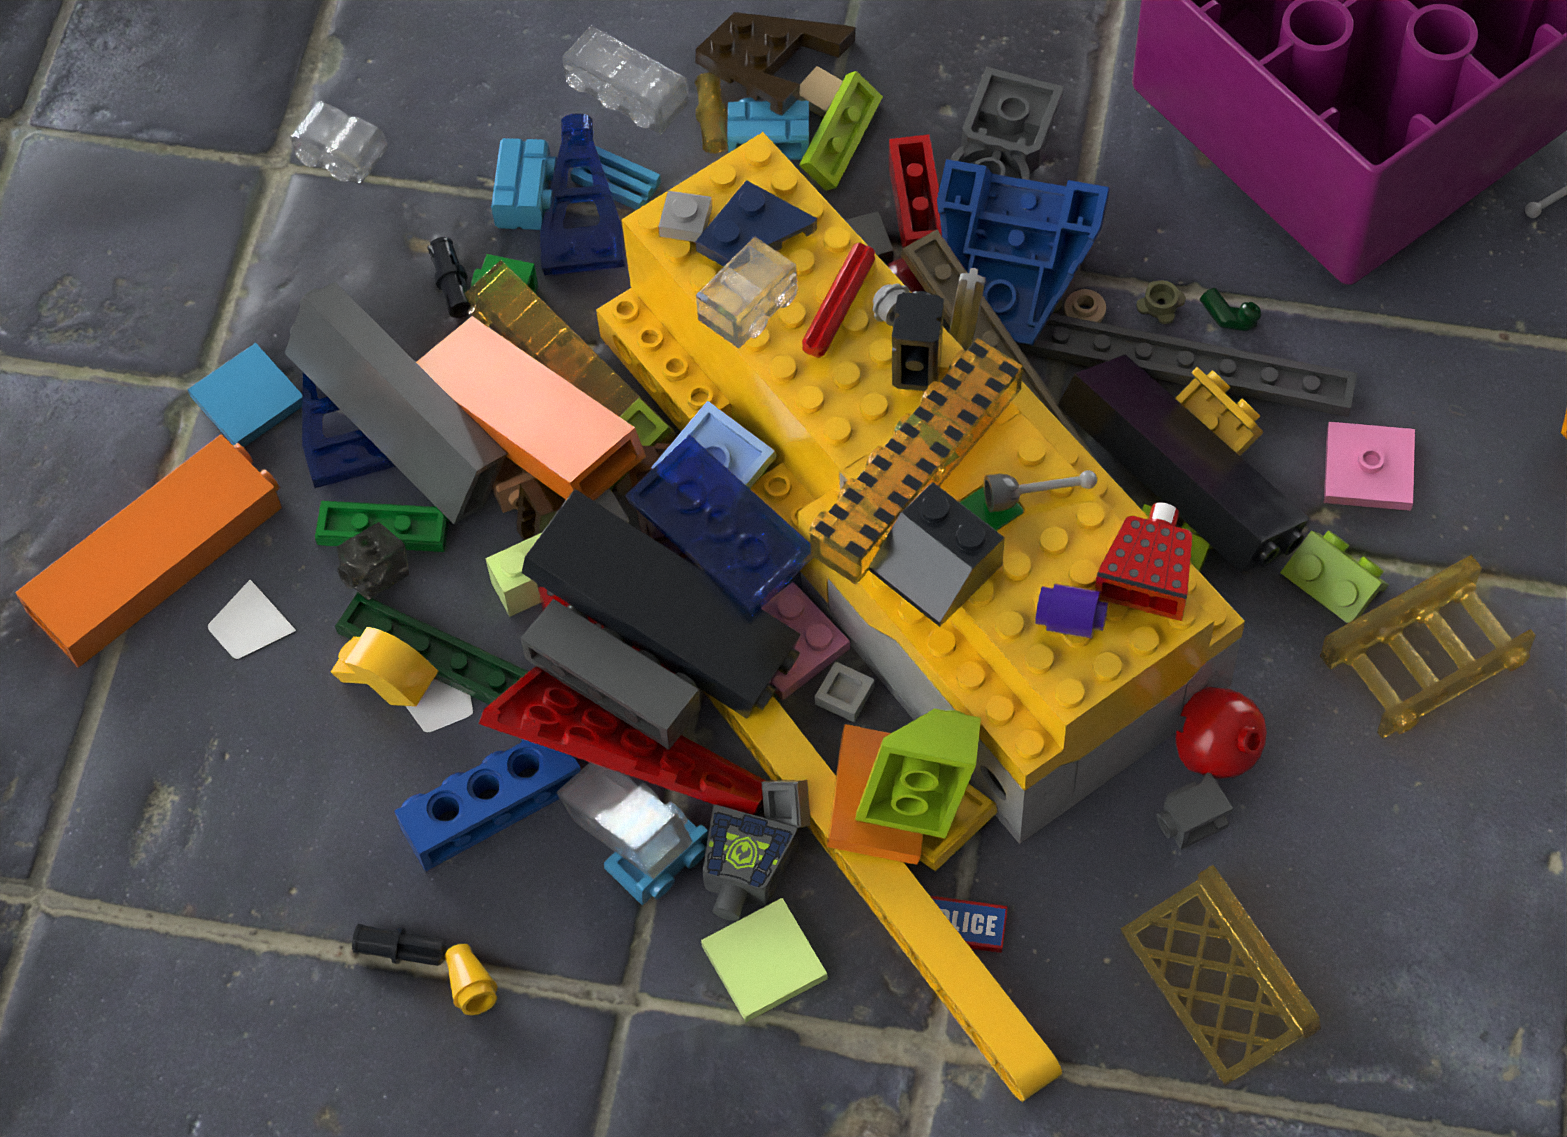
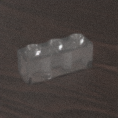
M592 25L562 56L566 82L574 90L586 92L597 98L606 108L620 111L629 116L642 128H650L662 135L689 104L686 77Z
M590 762L556 792L573 822L652 879L693 844L684 826L688 823L684 813L672 802H668L666 805L662 803L655 792L645 783H641L639 786L633 783L629 775Z

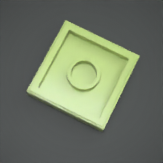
M783 898L701 940L704 951L745 1022L756 1018L828 979L826 970Z

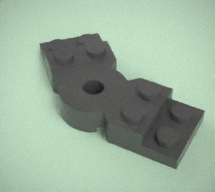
M986 67L962 128V147L954 152L950 160L987 166L992 174L1030 180V172L1039 169L1049 143L1051 127L1063 97L1064 86Z

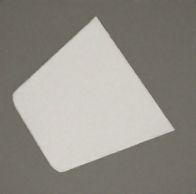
M251 580L242 587L208 624L209 631L235 659H240L296 631Z
M433 679L416 707L406 706L424 732L435 731L473 714L470 695L436 679Z

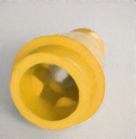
M458 944L448 949L444 958L448 965L454 1005L460 1008L466 1015H478L489 1010L497 1001L496 992L498 986L473 954L468 944Z

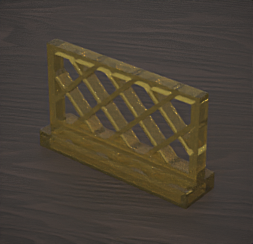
M1211 865L1197 874L1198 880L1120 928V930L1224 1086H1226L1299 1038L1304 1037L1306 1039L1321 1029L1317 1012L1214 865ZM1195 896L1198 897L1206 909L1203 926L1177 921L1180 906ZM1172 911L1170 920L1162 918ZM1211 917L1219 929L1209 927ZM1149 925L1168 928L1164 951L1143 947L1135 934ZM1175 930L1201 934L1196 957L1170 952ZM1207 936L1228 940L1232 946L1229 964L1203 959ZM1237 955L1246 967L1235 965ZM1152 958L1162 959L1160 969H1158ZM1168 961L1194 966L1189 989L1168 984L1165 979ZM1201 967L1227 972L1222 996L1196 991ZM1233 974L1253 977L1259 985L1256 1002L1229 997ZM1264 994L1273 1006L1262 1004ZM1177 995L1188 997L1186 1007L1183 1006ZM1194 999L1220 1004L1216 1028L1199 1025L1191 1018ZM1227 1005L1254 1011L1249 1035L1222 1029ZM1260 1012L1280 1016L1289 1029L1274 1040L1255 1036ZM1203 1034L1214 1036L1212 1047ZM1220 1037L1247 1043L1244 1059L1229 1069L1225 1068L1217 1056ZM1253 1044L1263 1046L1252 1053Z

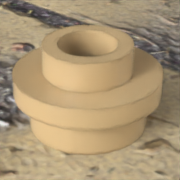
M1088 289L1077 290L1067 297L1064 313L1068 317L1100 323L1106 314V303L1103 297L1095 291ZM1085 305V306H1090L1091 308H1090V309H1082V308H1080L1079 306Z

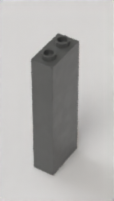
M336 282L321 289L314 288L308 291L299 302L300 309L296 321L290 329V338L285 354L453 524L483 508L507 453Z

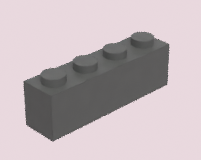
M553 599L521 637L524 657L527 661L669 750L701 710L699 689L691 678L680 672L673 674L662 667L659 660L646 650L636 651L625 644V641L617 632L605 627L603 629L591 623L584 613L571 605L566 607Z

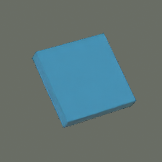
M256 343L187 389L190 397L232 445L239 443L243 447L306 405L303 394Z

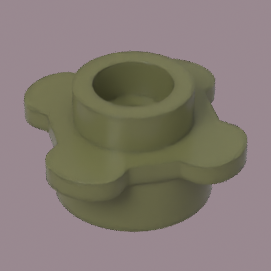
M1152 281L1148 284L1144 298L1138 299L1136 308L1141 314H1150L1157 318L1161 324H1169L1174 321V313L1177 308L1185 304L1186 297L1183 292L1178 291L1176 286L1168 281ZM1157 301H1162L1165 303L1163 305H1160L1157 303Z

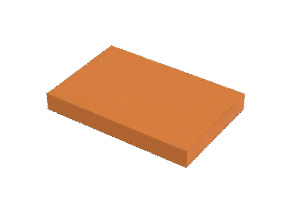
M845 724L841 737L827 847L917 865L921 857L923 834L855 820L859 803L882 740L891 733Z

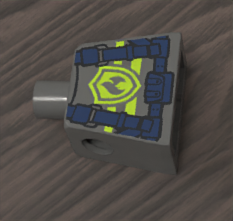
M714 804L703 866V880L705 889L718 894L713 908V913L716 916L729 921H738L745 902L759 906H766L769 903L798 850V827Z

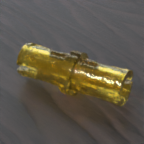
M707 72L698 75L697 79H695L698 97L695 115L696 120L701 125L703 150L710 154H716L725 151L726 147H728L724 123L728 114L726 105L722 103L721 80L713 73Z

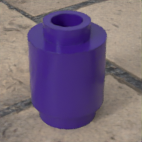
M1054 584L1053 588L1042 586L1035 624L1046 626L1047 631L1092 639L1094 630H1104L1108 603L1100 601V591Z

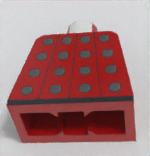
M1155 503L1151 507L1148 519L1136 516L1125 518L1097 573L1095 591H1100V600L1182 621L1188 594L1193 534L1187 529L1176 527L1179 516L1177 508L1167 503Z

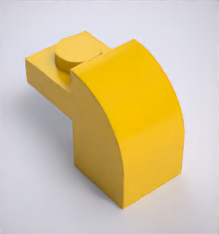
M367 627L361 637H353L342 647L338 655L339 659L331 670V673L343 683L368 684L390 705L414 707L418 705L438 673V670L413 647L387 632Z

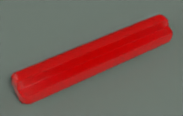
M861 242L852 246L802 340V350L806 354L816 358H821L825 355L875 261V250L871 246H865Z

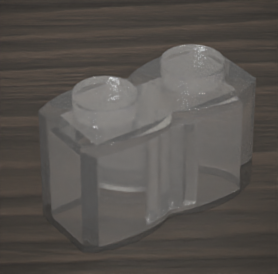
M321 102L315 103L290 136L295 155L303 164L309 167L317 165L327 168L335 178L342 182L363 183L388 149L384 133L378 127L360 118L349 117L341 110Z

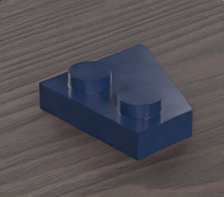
M746 180L696 240V251L725 268L735 271L752 263L758 256L769 255L782 249L783 241L803 232L806 237L813 234L817 230V218Z

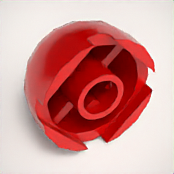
M1206 687L1195 693L1185 704L1180 716L1186 717L1183 732L1176 731V745L1179 757L1187 769L1203 776L1206 773H1211L1214 778L1224 779L1235 778L1253 768L1260 759L1266 745L1267 728L1262 712L1252 699L1232 689Z

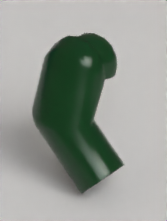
M1217 288L1207 290L1200 297V302L1222 328L1246 332L1257 326V321L1262 315L1260 307L1254 302H1244L1240 308L1229 306Z

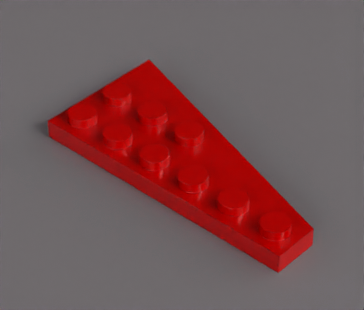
M537 666L483 710L479 721L480 725L711 804L755 815L763 807L762 782L766 780L682 735L669 750Z

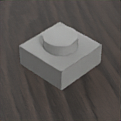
M668 191L658 226L660 237L696 242L707 228L712 210L711 197Z
M835 661L815 695V705L855 723L875 687V679Z

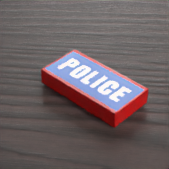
M930 896L971 949L1002 953L1008 906Z

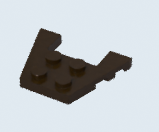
M734 12L695 49V63L729 84L735 80L747 88L746 95L756 101L762 97L771 103L770 110L776 114L783 115L800 98V84L773 75L802 46L839 58L855 42L856 27Z

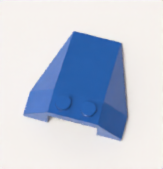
M946 159L937 197L942 237L967 273H969L970 268H976L979 270L978 275L985 277L983 296L1014 341L1033 346L1102 229L1110 188L1068 180L1067 186L1008 177L992 174L987 166Z

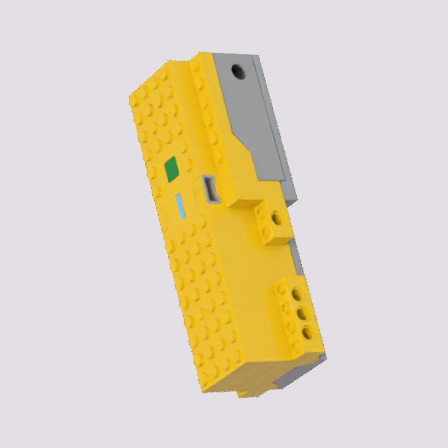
M764 132L621 219L631 288L596 309L600 337L680 431L686 427L702 406L709 401L775 450L777 457L767 468V473L759 477L748 491L749 512L800 570L804 592L850 640V646L913 720L934 708L945 711L957 710L965 715L981 718L977 761L969 784L996 803L997 813L995 816L1019 844L1172 736L1176 731L1183 728L1186 717L1180 716L1185 704L1195 693L1206 687L1230 689L1245 621L1191 562L1188 594L1182 621L1107 602L1108 610L1104 630H1094L1092 639L1047 631L1046 626L1035 624L1042 586L1053 588L1054 584L1095 590L1098 570L1125 518L1136 516L1148 519V516L1017 375L1012 378L1005 374L997 379L1006 385L1000 394L984 385L989 376L944 327L938 389L935 391L948 398L945 404L941 407L926 398L931 393L929 391L897 389L893 386V326H889L885 321H877L874 318L872 310L874 305L873 298L876 292L887 284L893 285L898 283L901 286L904 284L876 253L874 254L875 261L825 355L821 358H816L802 350V340L852 246L860 242L865 246L868 245ZM746 180L817 218V230L813 234L806 237L803 232L783 241L782 249L769 255L758 256L752 263L735 271H731L697 252L696 242L660 237L658 227L668 191L711 197L712 210L708 227ZM960 358L975 366V369L969 375L954 366ZM946 374L962 383L956 391L940 382ZM977 392L992 401L986 410L971 401ZM919 406L934 414L928 423L913 414ZM963 409L978 417L972 426L957 417ZM905 422L921 431L915 439L899 430ZM949 425L965 434L959 442L943 433ZM891 438L907 447L901 455L885 446ZM935 441L951 450L945 458L929 449ZM877 454L892 463L886 472L871 463ZM922 457L937 466L931 475L915 466ZM1086 470L1094 472L1097 476V483L1091 489H1085L1080 485L1021 494L1015 506L1005 511L991 513L985 501V475L1007 474L1014 477L1019 485L1077 477ZM863 471L879 480L873 488L857 479ZM907 474L923 483L917 491L901 482ZM932 482L1005 537L1003 565L940 627L869 571L871 562L900 513ZM849 487L864 496L858 505L843 496ZM894 490L909 499L903 508L887 499ZM834 504L850 513L844 521L828 512ZM879 507L895 516L888 525L873 515ZM820 521L836 530L830 538L814 529ZM865 523L881 533L875 541L870 540L859 532ZM851 540L866 549L860 558L844 549Z

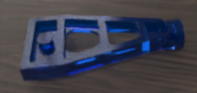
M569 114L561 119L562 140L550 190H552L550 209H545L540 230L541 268L544 275L625 267L623 227L593 141V119L585 114ZM590 166L593 186L567 189L569 168ZM592 201L596 205L600 216V222L597 226L564 228V217L570 203Z
M303 372L302 446L314 489L396 467L360 429L330 438L324 437V415L340 409L328 397L319 399L316 385Z

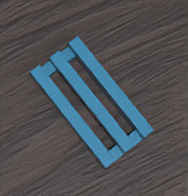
M590 144L588 147L587 156L580 158L579 167H574L570 172L571 181L635 210L646 205L661 184L660 174L593 144ZM590 170L596 174L608 178L609 182L589 174L588 171ZM620 187H628L634 191L641 193V195L638 196Z

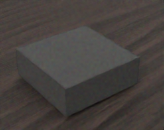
M769 780L762 782L764 818L794 827L811 825L807 780Z

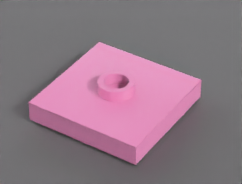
M1329 422L1326 437L1324 503L1411 511L1414 488L1415 429Z

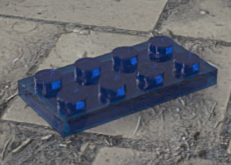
M690 435L626 494L628 502L752 616L817 555L816 548Z

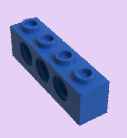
M522 739L521 743L506 751H496L488 755L475 768L465 773L458 772L452 774L436 789L426 794L421 793L411 796L394 812L401 831L426 872L583 787L584 781L581 767L575 757ZM527 768L538 770L535 775L528 778L518 776L522 770ZM492 789L498 791L491 799L484 800L478 798L485 790ZM447 811L458 812L457 816L450 821L438 820L440 815Z

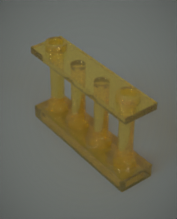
M1472 554L1325 636L1320 657L1331 670L1343 662L1346 665L1351 664L1386 709L1383 712L1377 730L1382 739L1395 731L1398 734L1409 731L1418 724L1421 716L1505 668L1508 671L1516 670L1527 662L1531 656L1529 652L1536 637L1535 633L1529 629L1512 639L1475 593L1477 589L1476 583L1482 567ZM1452 601L1456 604L1461 603L1496 649L1476 660L1439 614L1441 607ZM1416 621L1419 624L1424 623L1460 669L1439 681L1403 635L1404 628ZM1379 642L1388 644L1423 690L1402 702L1366 655L1368 648Z

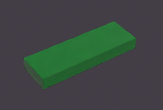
M321 501L315 541L317 545L444 552L449 519L437 507Z

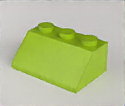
M934 708L884 737L859 803L855 820L946 838L976 766L981 718L965 715L957 710L945 711Z

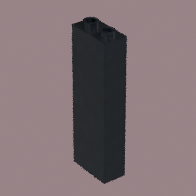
M1126 354L1074 374L1057 406L1159 499L1177 508L1179 517L1241 573L1258 565L1265 567L1276 556L1282 553L1287 556L1301 544L1304 538L1301 532L1310 518Z
M576 489L572 491L524 558L522 574L605 628L614 630L624 640L639 650L650 652L661 664L673 672L687 675L696 683L698 688L746 719L755 706L763 711L777 687L771 684L779 671L787 675L800 655V652L794 649L801 635L800 633Z

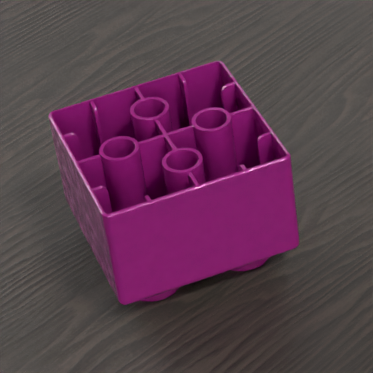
M1141 0L1132 84L1134 89L1334 277L1345 285H1352L1567 131V0Z

